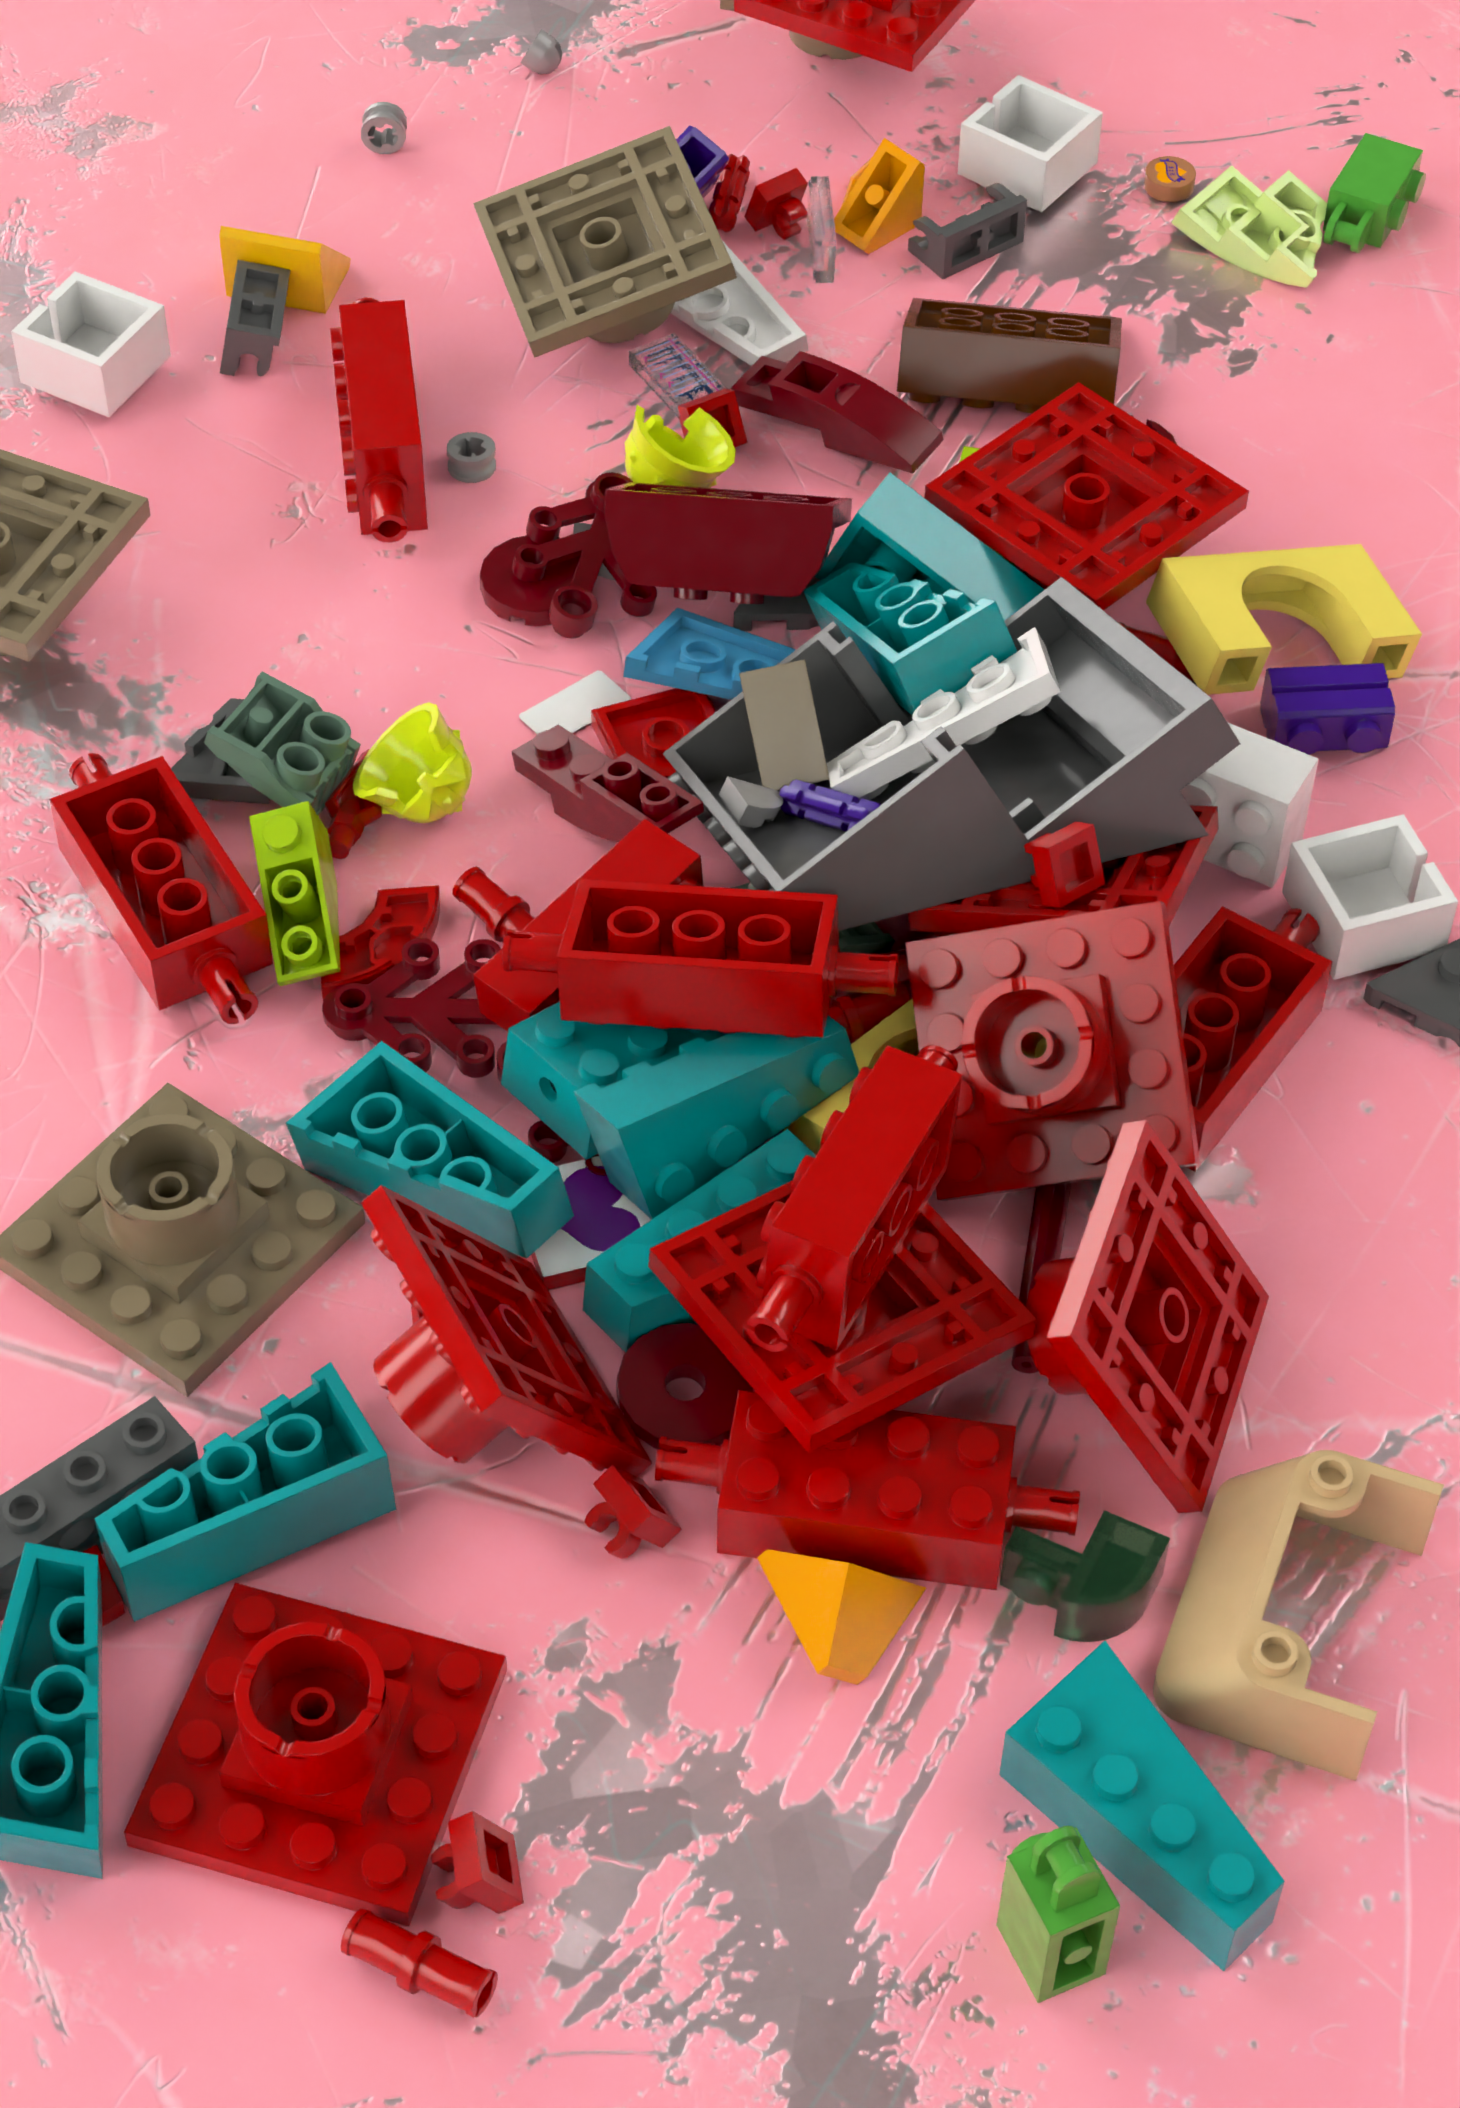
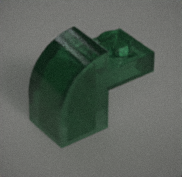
M1105 1510L1082 1554L1016 1526L1004 1549L1000 1585L1012 1590L1018 1598L1029 1604L1037 1606L1047 1605L1056 1609L1057 1616L1054 1636L1077 1642H1096L1110 1639L1127 1631L1144 1614L1163 1576L1170 1538Z

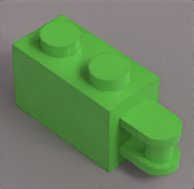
M1365 133L1330 188L1323 231H1325L1323 242L1329 245H1333L1335 241L1350 245V251L1360 253L1365 244L1381 248L1391 230L1399 231L1407 214L1409 201L1416 203L1422 193L1426 179V173L1419 171L1423 150Z
M1073 1826L1059 1827L1049 1833H1040L1027 1838L1007 1856L996 1926L1037 2003L1105 1975L1120 1904L1077 1827L1074 1828Z

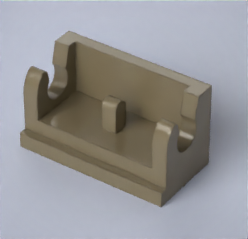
M805 659L739 673L762 786L781 790L784 785L789 786L795 779L807 783L829 780Z

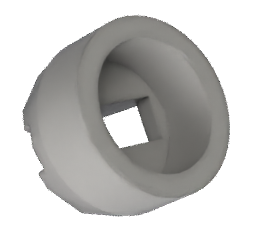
M541 29L520 63L540 75L550 74L558 68L561 62V46L554 37Z

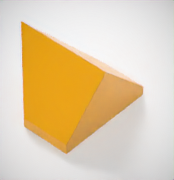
M884 138L874 155L851 176L842 206L833 219L834 222L831 229L868 254L914 229L913 221L922 217L925 164Z
M769 1549L757 1557L817 1674L856 1685L869 1676L927 1589L926 1587L847 1562Z

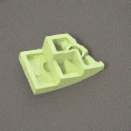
M1231 165L1180 208L1171 223L1193 241L1235 266L1263 278L1287 285L1307 288L1317 276L1314 264L1316 253L1322 242L1323 233L1320 226L1325 220L1327 202L1289 170L1262 192Z

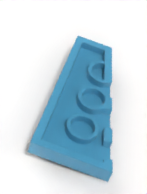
M676 608L626 656L623 677L732 700L743 691L739 673L775 666L796 649Z

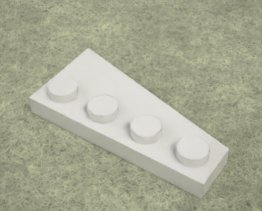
M725 243V248L731 258L737 278L675 302L671 311L672 315L750 366L761 356L787 362L799 351L806 352L809 350L806 334Z
M1034 627L1017 638L1022 649L1001 663H998L997 659L991 655L971 668L974 677L957 692H944L939 689L920 702L921 705L917 707L912 715L913 720L905 726L900 721H890L829 761L827 769L831 789L856 796L859 799L871 800L881 794L888 787L889 782L910 771L912 773L923 772L935 763L920 741L938 727L942 726L956 746L963 743L972 745L988 738L994 733L999 724L1018 714L1028 716L1047 706L1052 697L1061 691L1047 648L1037 629Z

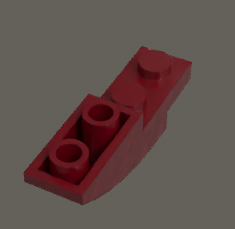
M799 351L788 363L761 356L730 388L735 391L737 403L740 407L821 430L826 448L912 474L944 440L940 429L894 394L845 367Z
M559 724L539 733L534 739L511 751L515 770L551 794L555 814L574 826L609 841L619 842L644 818L666 833H670L704 812L701 800L629 753H625L612 760Z

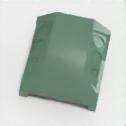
M263 671L257 676L254 687L242 703L219 728L212 726L207 731L204 741L217 758L227 762L252 787L278 805L286 807L309 801L318 816L324 810L327 799L355 763L361 746L359 742L350 737V726L343 718L330 712H324L314 698Z

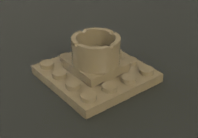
M670 126L473 203L534 358L586 337L605 343H621L634 340L636 335H646L658 328L670 315L675 302L737 278L731 258Z
M0 449V656L11 655L28 662L34 657L151 516L148 498Z
M167 1082L0 1234V1270L188 1397L365 1224L364 1208Z

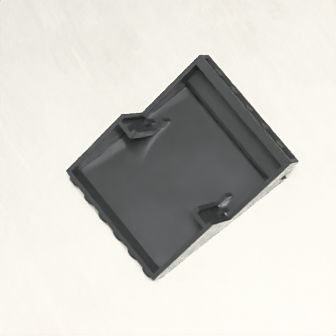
M1060 577L1004 622L1017 651L1022 649L1017 638L1034 627L1037 629L1047 648L1061 692L1054 695L1049 704L1040 711L1028 716L1018 714L999 724L992 735L976 744L967 745L963 743L956 746L942 726L938 727L920 741L935 763L923 772L912 773L910 771L889 782L888 787L881 794L870 800L881 805L847 830V832L811 822L805 818L801 819L785 814L781 808L773 821L767 822L764 820L760 827L752 828L738 825L719 796L727 776L762 786L743 691L662 754L676 771L667 779L703 802L704 812L697 816L698 819L709 830L722 849L727 852L756 890L838 895V931L1030 882V876L1036 872L1032 854L1025 852L1024 845L1046 833L1052 834L1074 822L1094 824L1101 863L1208 836L1209 834L1180 790L1241 743L1209 695L1064 578ZM833 621L777 664L780 665L805 659L826 764L890 721H900L905 726L913 720L912 715L894 700L855 642L850 637L846 638ZM829 780L811 783L816 787L818 785L831 789Z

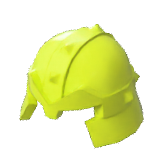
M639 405L636 406L633 430H631L624 442L626 453L625 468L627 476L633 482L710 488L717 485L716 477L734 464L736 450L730 435L715 418L700 407L684 421L683 425L689 432L683 439L678 433L664 426V420L660 415H652L644 423L645 409Z
M427 702L415 706L399 717L368 751L357 770L353 782L354 795L381 806L382 814H392L400 819L404 818L415 823H430L442 819L448 814L452 815L454 812L462 811V803L466 800L465 795L469 789L472 777V766L464 750L463 741L460 739V730H452L447 725L436 704Z

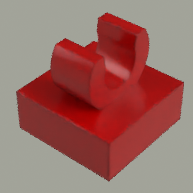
M794 168L755 186L744 217L755 232L773 224L776 233L783 240L801 233L802 229L797 222L808 215L804 204L801 202L808 182L798 168Z
M724 388L678 406L680 414L678 417L684 438L689 432L683 425L684 421L700 407L721 424L730 435L734 447L748 443L734 390Z
M1074 822L1052 834L1046 833L1024 845L1025 852L1032 854L1036 873L1031 875L1030 878L1031 883L1039 888L1042 905L1062 908L1105 885L1094 824Z
M612 1464L593 1483L606 1502L595 1505L588 1512L584 1522L589 1528L602 1533L612 1522L618 1520L619 1531L617 1535L604 1547L609 1554L620 1559L627 1558L637 1550L641 1539L663 1548L682 1530L643 1479Z
M474 1811L448 1821L451 1843L437 1848L431 1854L432 1864L448 1873L454 1871L455 1880L451 1884L436 1890V1899L455 1909L466 1908L476 1901L498 1914L523 1904L524 1900L514 1835Z

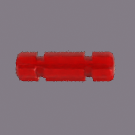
M732 153L727 155L729 160L723 171L719 174L720 177L717 180L712 197L713 201L709 207V213L717 230L721 229L726 233L732 231L735 227L736 215L739 213L746 189L745 185L750 175V161L745 155L736 157Z

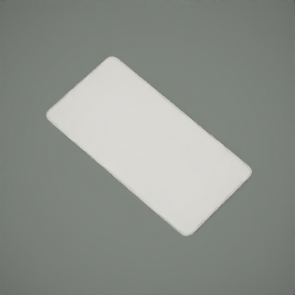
M597 670L520 713L519 718L537 735L558 724L573 734L591 723V710L631 700V697L605 673Z

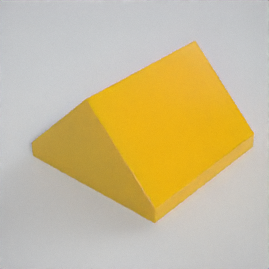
M221 226L219 240L226 296L232 297L237 261L242 260L289 269L290 276L285 307L326 314L349 270L350 257L322 243Z

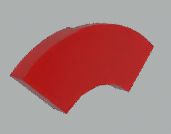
M439 885L378 890L375 907L364 922L344 935L339 936L340 972L321 976L323 1001L330 991L340 985L347 983L369 984L402 961V948L408 941L416 938L431 940L437 928L440 915Z

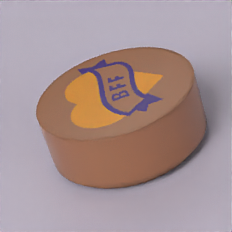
M1174 156L1158 157L1150 161L1146 166L1144 189L1151 197L1162 202L1185 200L1194 191L1196 170L1190 162Z

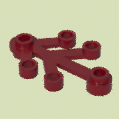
M613 472L601 474L587 487L585 498L551 508L539 506L532 509L529 514L526 534L539 545L523 544L516 549L512 563V572L518 579L525 582L540 581L545 576L547 566L580 557L571 584L560 587L554 592L548 616L553 629L562 637L578 638L592 628L598 608V602L592 592L602 563L623 590L620 605L626 613L636 617H644L653 611L657 597L656 587L629 583L611 551L604 515L605 489L633 482L625 475ZM593 519L589 530L558 539L561 527Z
M427 938L412 939L402 948V961L369 984L347 983L330 991L322 1004L324 1022L338 1037L344 1040L360 1041L368 1038L375 1045L383 1041L402 1056L411 1052L419 1053L420 1055L417 1057L405 1058L424 1072H427L432 1065L429 1040L417 1033L402 1035L390 1024L412 1023L457 1061L458 1069L462 1074L471 1078L484 1077L495 1068L494 1043L484 1035H466L454 1024H497L480 1013L478 999L457 998L475 986L473 974L486 963L477 962L476 960L480 958L491 959L501 948L496 942L489 939L475 940L465 948L464 963L413 998H393L416 980L430 979L440 970V955L437 944ZM418 957H426V958H429V959H427V960H425V961H415V960H413V959H416V958H418ZM475 1053L484 1055L483 1057L478 1059H472L467 1057Z

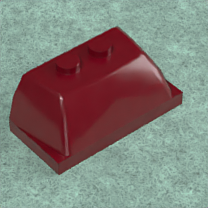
M635 482L605 489L604 515L611 551L629 583L641 586L674 588V598L688 600L708 599V591L730 592V602L739 604H764V595L800 596L825 565L835 528L850 522L852 511V498Z

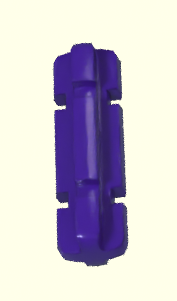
M797 779L793 780L789 786L784 785L779 793V796L783 798L781 809L785 814L801 819L805 818L808 821L845 832L881 805L874 801L863 798L859 799L856 796L818 785L816 787L814 784Z

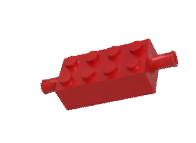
M364 297L357 299L352 304L339 305L341 327L330 328L333 362L344 361V363L333 364L344 476L355 475L356 478L345 479L348 513L359 512L361 535L373 534L379 541L392 543L404 538L407 531L428 530L422 442L405 300L379 302L373 298Z
M88 754V759L96 772H91L83 757H79L69 769V776L78 788L49 799L59 849L154 1004L160 1011L207 992L217 1007L220 1017L227 1024L239 1023L238 1017L231 1007L233 1004L236 1005L244 1020L249 1019L257 1010L259 1001L242 977L273 964L267 914L163 756L116 774L111 773L105 759L99 754Z
M579 879L563 934L519 932L507 929L502 948L504 971L519 970L558 973L561 1020L587 1022L595 1025L610 1023L652 1026L658 1029L685 1028L715 1030L721 1033L745 1032L783 1035L791 1038L803 1036L823 1038L831 997L837 996L838 991L896 996L898 985V954L883 955L840 952L838 895Z
M1222 906L1174 964L1200 1165L1186 1168L1194 1172L1205 1161L1322 1011L1333 961L1307 949L1310 943L1314 942L1318 937L1320 927L1314 917L1307 913L1295 928L1293 924L1301 916V909L1291 908L1287 910L1279 924L1271 931Z
M887 1045L872 1069L864 1066L854 1081L849 1097V1105L844 1113L835 1110L830 1116L823 1131L821 1148L815 1158L806 1155L800 1162L793 1178L791 1195L785 1204L776 1201L770 1208L761 1231V1240L768 1243V1251L760 1265L756 1278V1286L763 1289L762 1303L755 1314L749 1318L746 1328L750 1339L758 1346L772 1352L782 1351L788 1346L789 1339L794 1332L835 1350L840 1346L948 1168L963 1074L956 1071L958 1062L955 1056L945 1048L927 1045L920 1050L917 1056Z
M738 1390L730 1439H724L722 1446L675 1440L661 1436L659 1439L660 1449H657L655 1481L662 1482L667 1480L717 1487L716 1492L720 1495L717 1508V1553L757 1558L765 1550L769 1549L847 1562L892 1577L997 1590L1004 1532L1011 1533L1012 1526L1068 1533L1070 1536H1075L1079 1511L1078 1503L1080 1501V1491L1073 1490L1072 1492L1017 1484L1018 1477H1011L1016 1426L891 1410L808 1453L756 1392Z

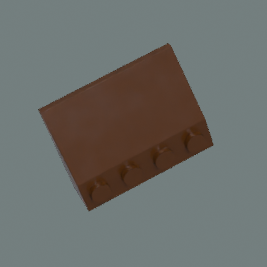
M913 297L902 330L897 392L909 393V400L921 403L940 402L941 396L962 398V405L973 408L994 407V401L1016 403L1015 409L1017 411L1034 413L1079 382L1114 404L1121 349L1122 318Z

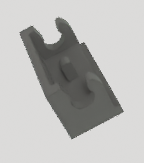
M994 183L986 187V191L991 197H995L998 200L995 203L987 202L981 205V209L969 215L964 214L943 227H940L926 216L914 220L913 224L926 236L920 237L916 235L909 238L908 251L940 278L945 279L1023 242L1027 199L1022 195L1016 196L1000 183Z
M242 260L237 261L220 367L221 374L234 376L240 365V356L243 354H253L259 359L256 368L258 376H263L268 372L273 346H279L290 276L289 269Z

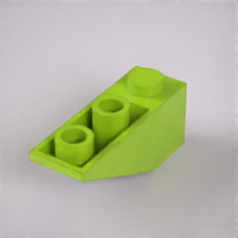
M309 801L249 816L278 985L281 987L340 972L337 880L327 828Z

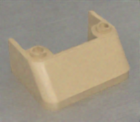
M1333 1450L1315 1451L1226 1480L1219 1487L1214 1498L1157 1666L1153 1684V1695L1159 1709L1176 1722L1356 1781L1378 1711L1305 1688L1311 1668V1654L1307 1644L1294 1631L1262 1619L1296 1516L1422 1556L1444 1484Z

